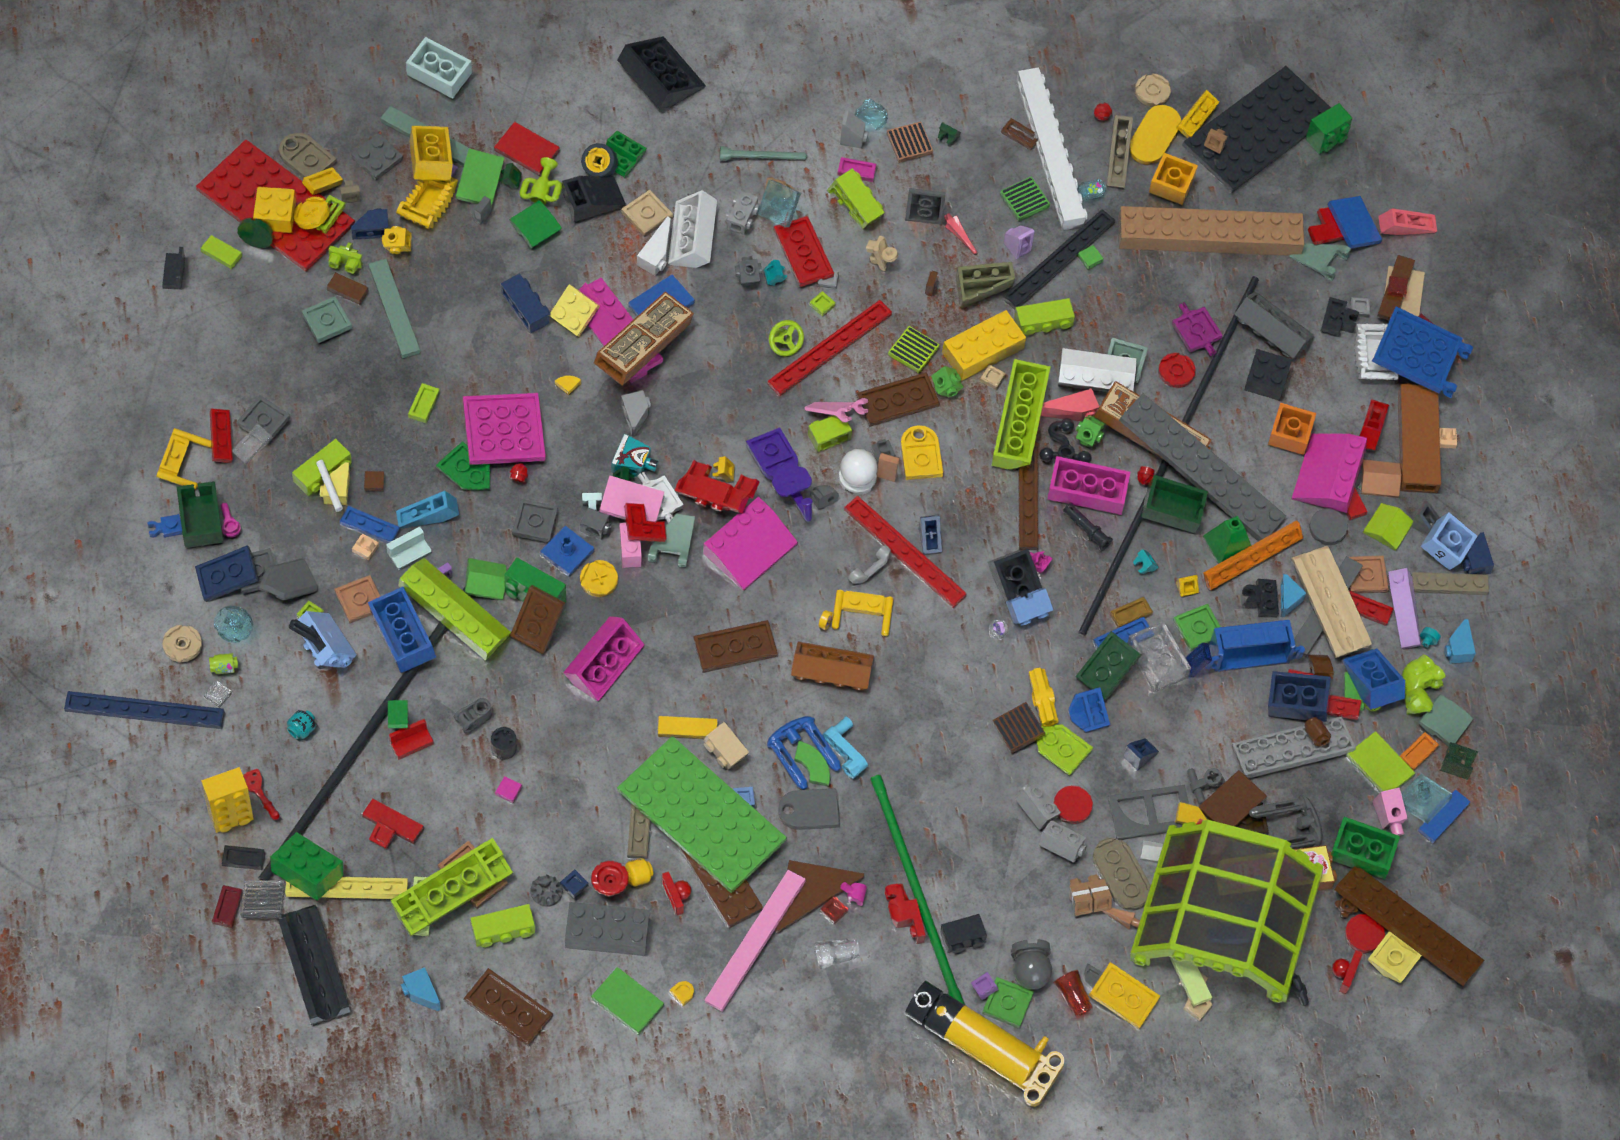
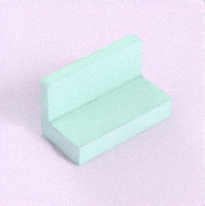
M421 527L386 544L387 553L398 570L431 554V549L424 540V532Z

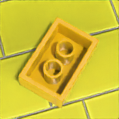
M412 126L409 143L413 178L420 180H451L453 162L448 127Z

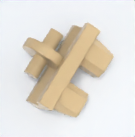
M879 236L877 241H868L866 250L872 253L870 256L871 263L878 264L880 270L886 271V263L894 262L897 259V250L893 247H888L884 236Z

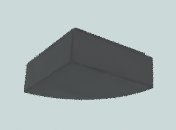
M1087 963L1084 979L1087 986L1092 990L1103 972Z

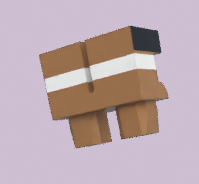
M1095 874L1090 875L1088 882L1081 883V880L1078 878L1070 880L1069 899L1072 901L1075 916L1092 913V908L1094 912L1111 909L1112 895L1105 879H1100Z

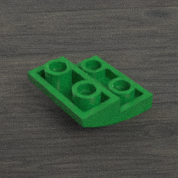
M616 131L606 142V145L614 150L618 158L615 172L624 178L636 166L647 149L619 131Z
M540 200L509 219L517 233L523 236L530 248H533L562 229L555 217Z

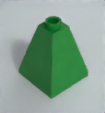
M1238 516L1222 522L1203 535L1218 564L1251 546L1245 527Z

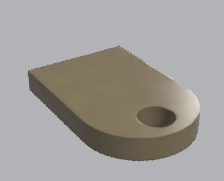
M293 133L286 136L279 146L282 161L302 178L331 168L337 163V159L310 136L303 133ZM290 142L296 144V146L292 148L287 147L286 145Z

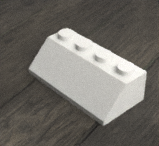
M703 190L676 201L668 260L669 265L697 268L710 263L717 200Z
M1062 348L1057 385L1108 392L1113 383L1117 381L1133 391L1136 358Z

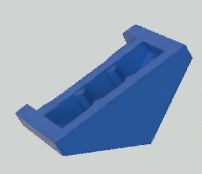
M1100 687L1074 695L1068 709L1070 719L1084 732L1110 725Z

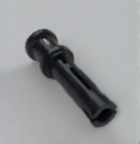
M1072 503L1068 504L1069 507L1066 505L1063 512L1087 534V538L1090 541H1094L1099 546L1100 551L1105 550L1112 543L1113 538L1104 534L1100 526L1092 524Z

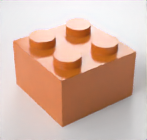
M1280 403L1268 445L1304 455L1316 413Z

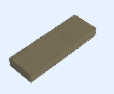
M631 804L627 858L647 859L650 820L633 804Z

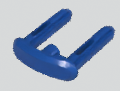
M804 716L786 723L776 730L767 741V747L772 748L796 786L802 790L808 787L807 780L782 744L784 738L787 737L792 745L796 744L801 740V736L797 731L805 729L828 766L834 771L841 769L839 759L815 725V718L810 716Z

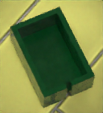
M1153 475L1148 484L1141 517L1195 533L1201 524L1208 491Z
M215 481L198 483L200 496H196L194 484L176 486L185 548L222 543L223 535Z

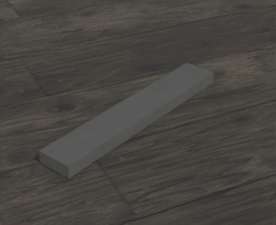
M1346 556L1339 567V571L1349 590L1363 565ZM1314 609L1294 638L1295 647L1303 646L1305 648L1303 654L1305 657L1308 656L1323 632Z

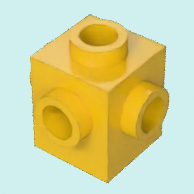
M399 226L385 229L382 236L384 248L392 254L411 251L412 233Z

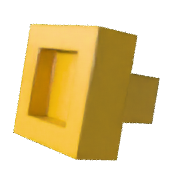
M726 456L719 457V461L713 464V467L718 472L712 473V476L717 480L732 482L734 480L735 464Z

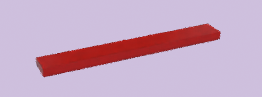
M878 300L769 379L767 384L780 397L890 317L892 311L881 300Z
M858 495L844 507V511L883 546L887 545L894 556L952 608L966 597L967 593Z

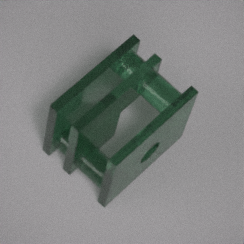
M1450 742L1440 771L1468 780L1473 770L1471 765L1478 751Z

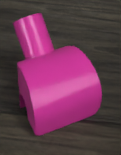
M1045 551L1030 552L1036 571L1042 573L1053 558L1044 555Z
M846 882L842 883L840 888L847 893L848 901L850 903L854 901L857 905L862 906L867 886L861 883H853L852 885Z

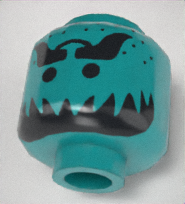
M302 710L296 711L287 721L288 733L295 739H305L316 728L315 716L308 710L306 712Z

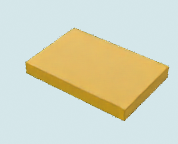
M1111 962L1089 993L1090 997L1137 1029L1141 1027L1160 998L1159 994Z

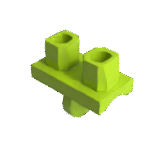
M348 242L346 247L342 245L339 248L329 247V267L337 269L340 263L346 264L345 271L352 274L356 272L357 268H362V254H358V250L353 249V243Z

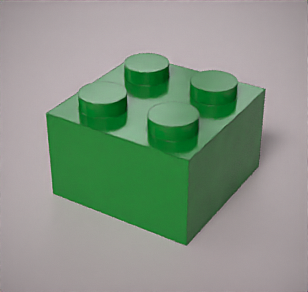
M1338 103L1311 119L1306 141L1318 154L1324 151L1328 152L1337 143L1341 144L1348 138L1353 118Z

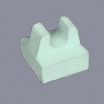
M582 493V505H588L589 508L596 510V505L602 503V493Z

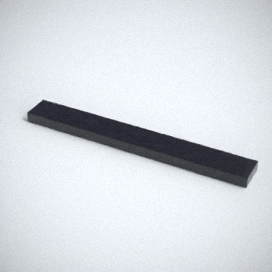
M1101 209L1008 291L1002 300L1014 310L1016 307L1022 306L1078 256L1079 252L1088 248L1114 225L1115 219Z

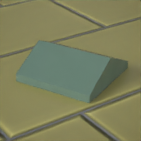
M1112 338L1108 355L1136 358L1134 382H1139L1148 347Z

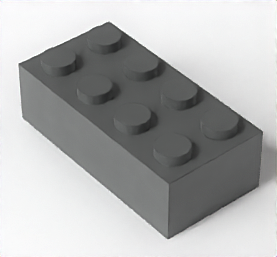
M569 902L565 948L645 956L650 910Z

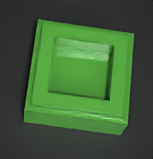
M1094 245L1078 253L1079 259L1087 269L1102 263L1104 259Z

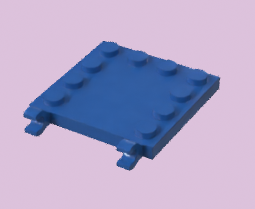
M1395 307L1372 362L1432 391L1440 393L1442 390L1445 396L1451 398L1456 391L1457 385L1446 381L1455 356L1458 352L1462 358L1468 359L1473 346L1463 343L1462 337L1399 307Z

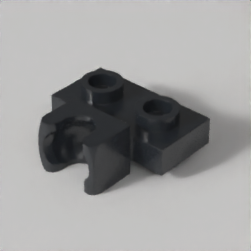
M1329 297L1320 331L1337 336L1340 330L1353 333L1359 311L1346 308L1347 301Z
M1258 578L1256 585L1248 584L1243 588L1242 594L1249 596L1243 604L1244 608L1256 609L1258 607V616L1277 617L1279 615L1276 580Z

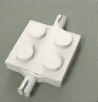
M645 472L640 473L638 478L643 486L664 491L656 522L666 519L669 523L673 518L672 514L683 509V503L665 475L656 480H649Z

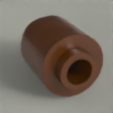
M1313 717L1306 721L1304 725L1305 732L1314 745H1327L1331 734L1322 720Z

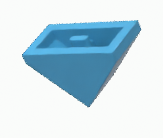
M1283 574L1281 580V617L1287 616L1300 605L1306 595V592L1287 574Z

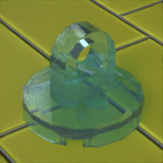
M226 606L220 609L215 616L214 628L218 631V635L221 638L236 643L249 637L253 630V621L245 609L237 606Z

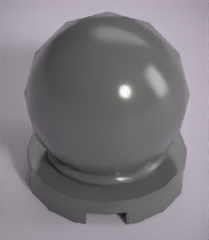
M1037 939V943H1028L1027 940H1023L1012 945L1011 956L1016 959L1013 963V974L1015 981L1023 988L1028 990L1040 989L1050 980L1052 965L1047 957L1051 954L1049 942Z

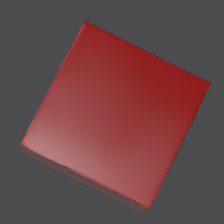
M377 822L369 840L388 849L396 830L381 822Z

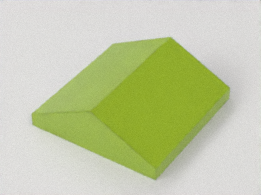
M1381 503L1363 533L1396 551L1411 528L1413 520L1400 508Z

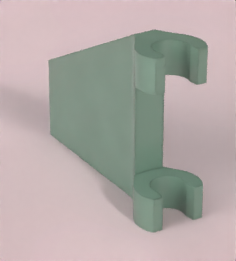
M1304 243L1302 254H1290L1289 257L1321 273L1325 278L1332 281L1336 276L1334 274L1336 269L1329 265L1337 254L1342 259L1347 260L1350 256L1349 251L1351 248L1346 245H1314Z
M675 514L665 527L667 538L665 542L654 541L650 546L648 561L656 563L658 551L680 555L678 567L686 568L695 517Z

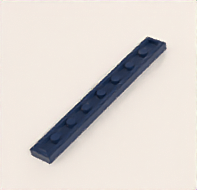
M73 691L67 692L64 707L65 712L221 729L224 717L223 708Z

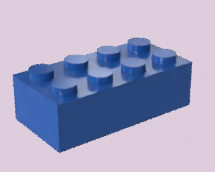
M404 587L368 602L374 620L400 673L436 658L433 646Z

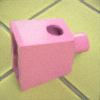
M1400 788L1380 792L1373 800V805L1382 828H1390L1393 834L1403 835L1402 824L1407 820V814Z

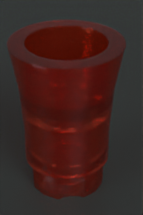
M1078 970L1066 973L1053 982L1064 997L1070 1010H1073L1075 1017L1084 1015L1093 1009Z

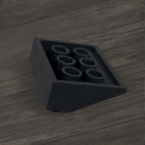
M664 36L625 44L617 59L659 110L676 105L706 86Z

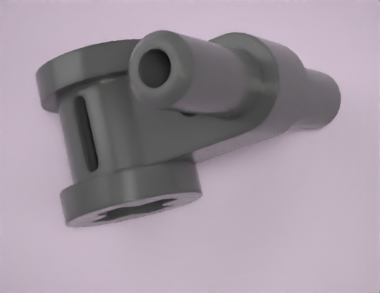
M1193 768L1187 770L1191 782L1190 788L1192 793H1195L1199 805L1205 801L1203 790L1210 788L1216 791L1225 783L1224 777L1216 768L1208 769L1204 774V778L1199 780Z

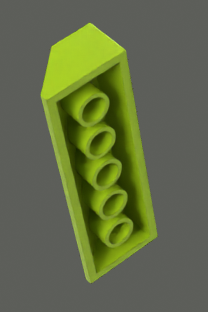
M1014 359L991 466L1010 470L1030 465L1051 366Z
M425 558L413 564L400 577L398 584L400 588L404 587L409 596L485 661L511 634L505 626Z

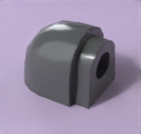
M820 485L813 488V491L810 492V497L818 509H823L836 502L839 493L831 486Z

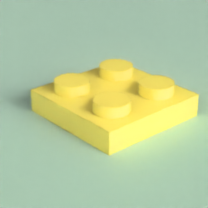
M569 284L549 316L580 337L600 305Z

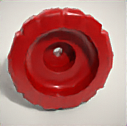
M615 861L601 862L600 865L594 868L591 875L593 888L598 893L606 896L620 894V892L626 889L629 882L627 869L621 863Z

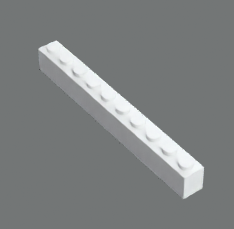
M1039 67L1018 71V88L1031 130L1035 132L1034 138L1038 139L1036 146L1062 231L1080 228L1084 225L1085 219H1087V212L1082 207V196L1077 191V180L1072 175L1073 167L1068 162V151L1063 146V135L1058 130L1059 122L1054 117V106L1049 101V90L1045 89L1044 74H1041Z

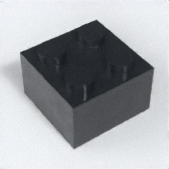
M1256 349L1244 391L1280 401L1292 359Z

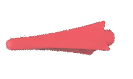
M947 213L944 216L947 222L945 227L958 237L973 254H976L977 251L965 233L957 215L952 217L950 213Z

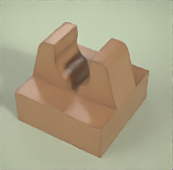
M1211 129L1204 146L1220 154L1227 139V136L1224 135L1225 131Z

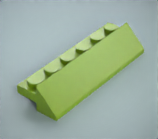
M491 838L390 901L398 920L402 922L409 935L413 936L512 875L513 871L504 859L497 843Z

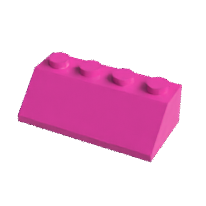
M610 616L563 673L575 687L594 700L599 701L645 644L623 618Z

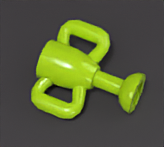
M543 157L540 160L544 168L541 177L538 179L530 177L524 179L519 193L523 199H529L533 203L540 200L545 205L547 201L555 202L559 199L562 183L558 180L549 181L550 171L557 168L558 162L551 158ZM529 184H534L531 192L527 194ZM555 186L553 195L549 196L550 187Z

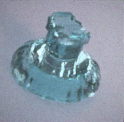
M872 99L865 100L856 109L854 114L865 123V131L869 132L883 128L888 120L887 110Z

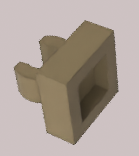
M352 180L345 181V187L340 188L342 201L345 203L361 201L359 185L353 186Z

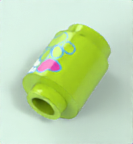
M233 653L217 654L214 657H209L211 673H234L235 668H238V659L233 657Z

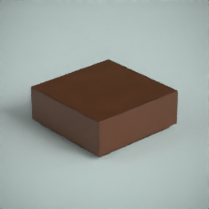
M936 271L930 272L925 290L927 296L932 297L938 276Z
M365 471L364 491H384V471Z

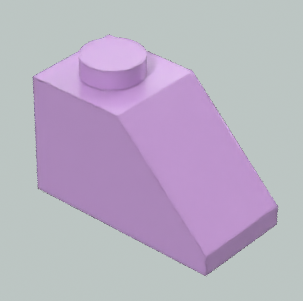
M1021 225L1011 228L1005 233L1004 245L1018 259L1031 251L1035 231Z

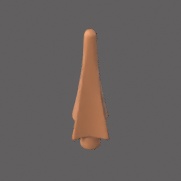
M1112 907L1109 910L1102 911L1129 930L1131 926L1136 928L1139 926L1140 920L1135 918L1136 913Z

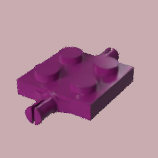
M1185 302L1179 304L1178 307L1183 315L1172 320V325L1188 351L1193 352L1197 349L1205 348L1209 356L1214 355L1216 351L1211 344L1222 339L1223 335L1205 306L1197 310H1189Z

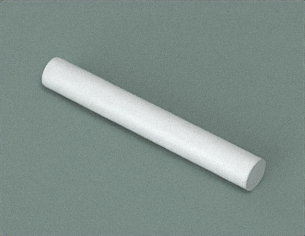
M319 460L316 462L333 506L336 512H339L343 507L324 461Z

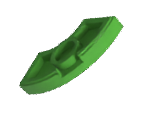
M799 741L794 761L802 764L807 769L810 776L809 783L829 787L830 773L826 760L813 746Z

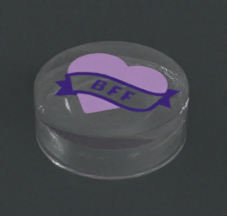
M999 619L992 621L989 625V635L996 640L1005 638L1008 633L1007 623Z

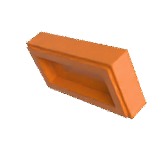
M1424 732L1400 757L1414 771L1439 747V744Z

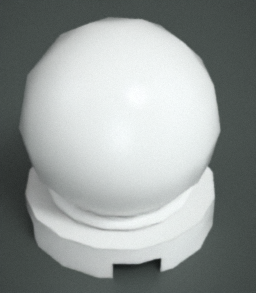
M853 449L846 453L841 461L839 483L844 490L853 492V495H864L871 491V488L876 483V473L878 470L877 461L872 453L864 449Z

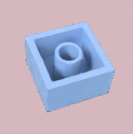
M1448 512L1436 521L1420 547L1448 570H1451L1462 562L1477 535Z

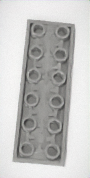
M1342 716L1323 722L1331 734L1330 741L1325 746H1315L1305 732L1304 726L1232 743L1242 771L1247 778L1353 752L1356 747Z

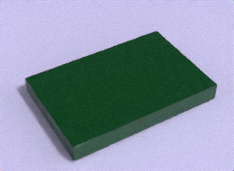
M1111 631L1075 677L1090 689L1100 687L1103 699L1107 700L1142 654Z

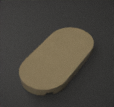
M1107 838L1100 841L1093 852V863L1100 877L1105 879L1114 902L1126 910H1138L1144 907L1151 885L1127 843L1122 840H1116V838Z

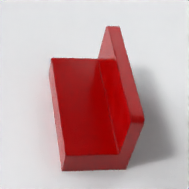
M425 719L408 725V728H402L389 734L390 745L398 760L434 744L427 729Z

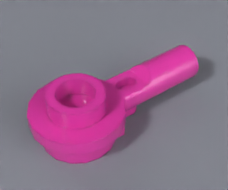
M222 503L220 505L224 517L222 533L226 537H235L240 533L241 526L231 516L228 504Z

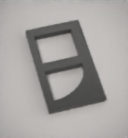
M1185 785L1108 795L1117 840L1167 833L1169 825L1177 826L1176 828L1182 827L1183 824L1176 823L1175 821L1158 823L1152 797L1178 793L1179 802L1189 804ZM1143 798L1149 825L1139 824L1129 819L1121 810L1118 802Z

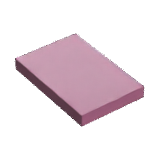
M609 476L599 512L626 520L624 510L626 503L644 504L646 521H656L664 491Z

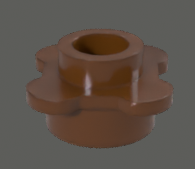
M1344 897L1341 901L1337 900L1335 902V907L1340 910L1341 916L1344 918L1358 911V907Z

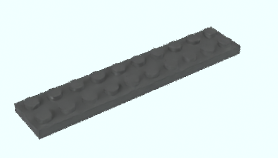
M1144 393L1119 419L1121 423L1199 489L1208 491L1207 496L1232 518L1238 516L1245 529L1259 541L1269 536L1286 517L1281 510Z

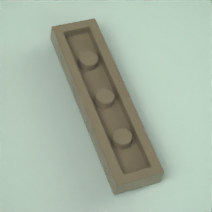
M1412 572L1411 574L1414 593L1488 595L1489 593L1488 575Z

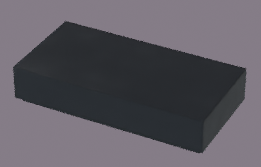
M225 845L221 864L225 867L262 870L265 850Z

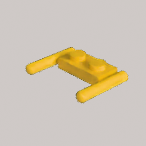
M174 428L156 477L181 486L194 484L196 490L198 487L196 482L178 477L177 475L189 442L211 448V440Z
M837 590L831 627L835 630L839 628L841 610L876 616L883 615L881 634L882 636H888L893 597Z

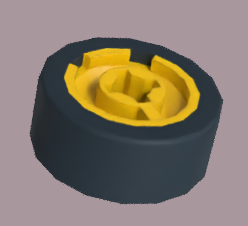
M595 143L585 149L582 154L581 163L584 171L590 176H611L617 168L618 158L614 150L603 143ZM599 158H602L600 162L601 164L599 165L597 163V160Z

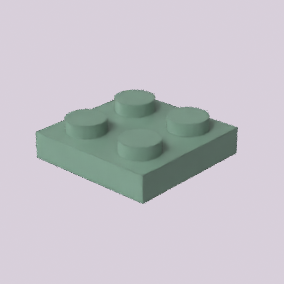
M336 296L302 310V315L318 343L352 329V324Z

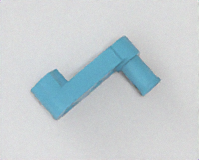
M844 717L837 725L831 726L826 730L823 736L827 743L846 761L842 765L846 775L854 779L868 767V763L842 737L846 731L853 727L852 721L848 717Z

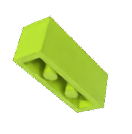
M1070 298L1016 307L1014 318L1024 335H1032L1036 332H1050L1060 328L1067 329L1073 326L1075 315Z
M334 439L292 472L293 482L307 496L318 492L320 486L324 484L316 464L317 461H324L329 475L345 462L349 463V466L352 463L351 453L337 439Z
M529 904L470 918L476 947H489L496 942L501 941L505 943L511 941L512 938H526L535 933V924Z

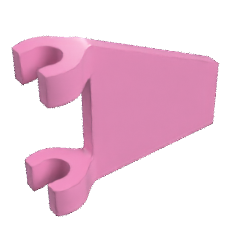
M862 398L856 402H814L805 406V410L836 415L842 422H848L852 419L846 416L845 412L851 411V408H853L858 414L867 413L868 409H864L862 404L868 403V399Z

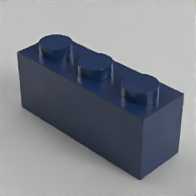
M519 273L501 283V294L530 334L549 324L550 311L546 305H542L539 295L531 290L530 283L526 278L523 279Z

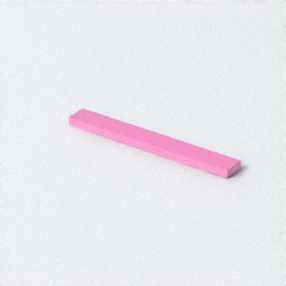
M790 870L786 872L705 998V1003L723 1012L806 882L805 878Z

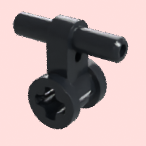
M1286 969L1283 972V976L1276 981L1284 985L1289 969ZM1294 973L1289 992L1299 997L1302 1005H1308L1309 1000L1306 986L1302 983L1300 976Z

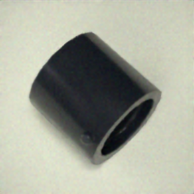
M500 727L492 733L491 749L495 757L500 760H507L515 755L517 751L516 734L511 728Z

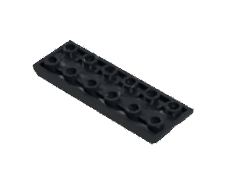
M316 904L277 917L311 1025L350 1014L349 1005Z

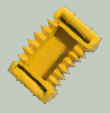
M451 177V180L419 179L417 185H415V190L412 189V194L409 193L406 201L400 202L396 214L407 220H412L413 223L417 222L420 226L424 225L425 228L433 229L434 222H438L437 217L442 218L441 213H446L445 207L448 208V202L451 203V197L456 192L458 179Z

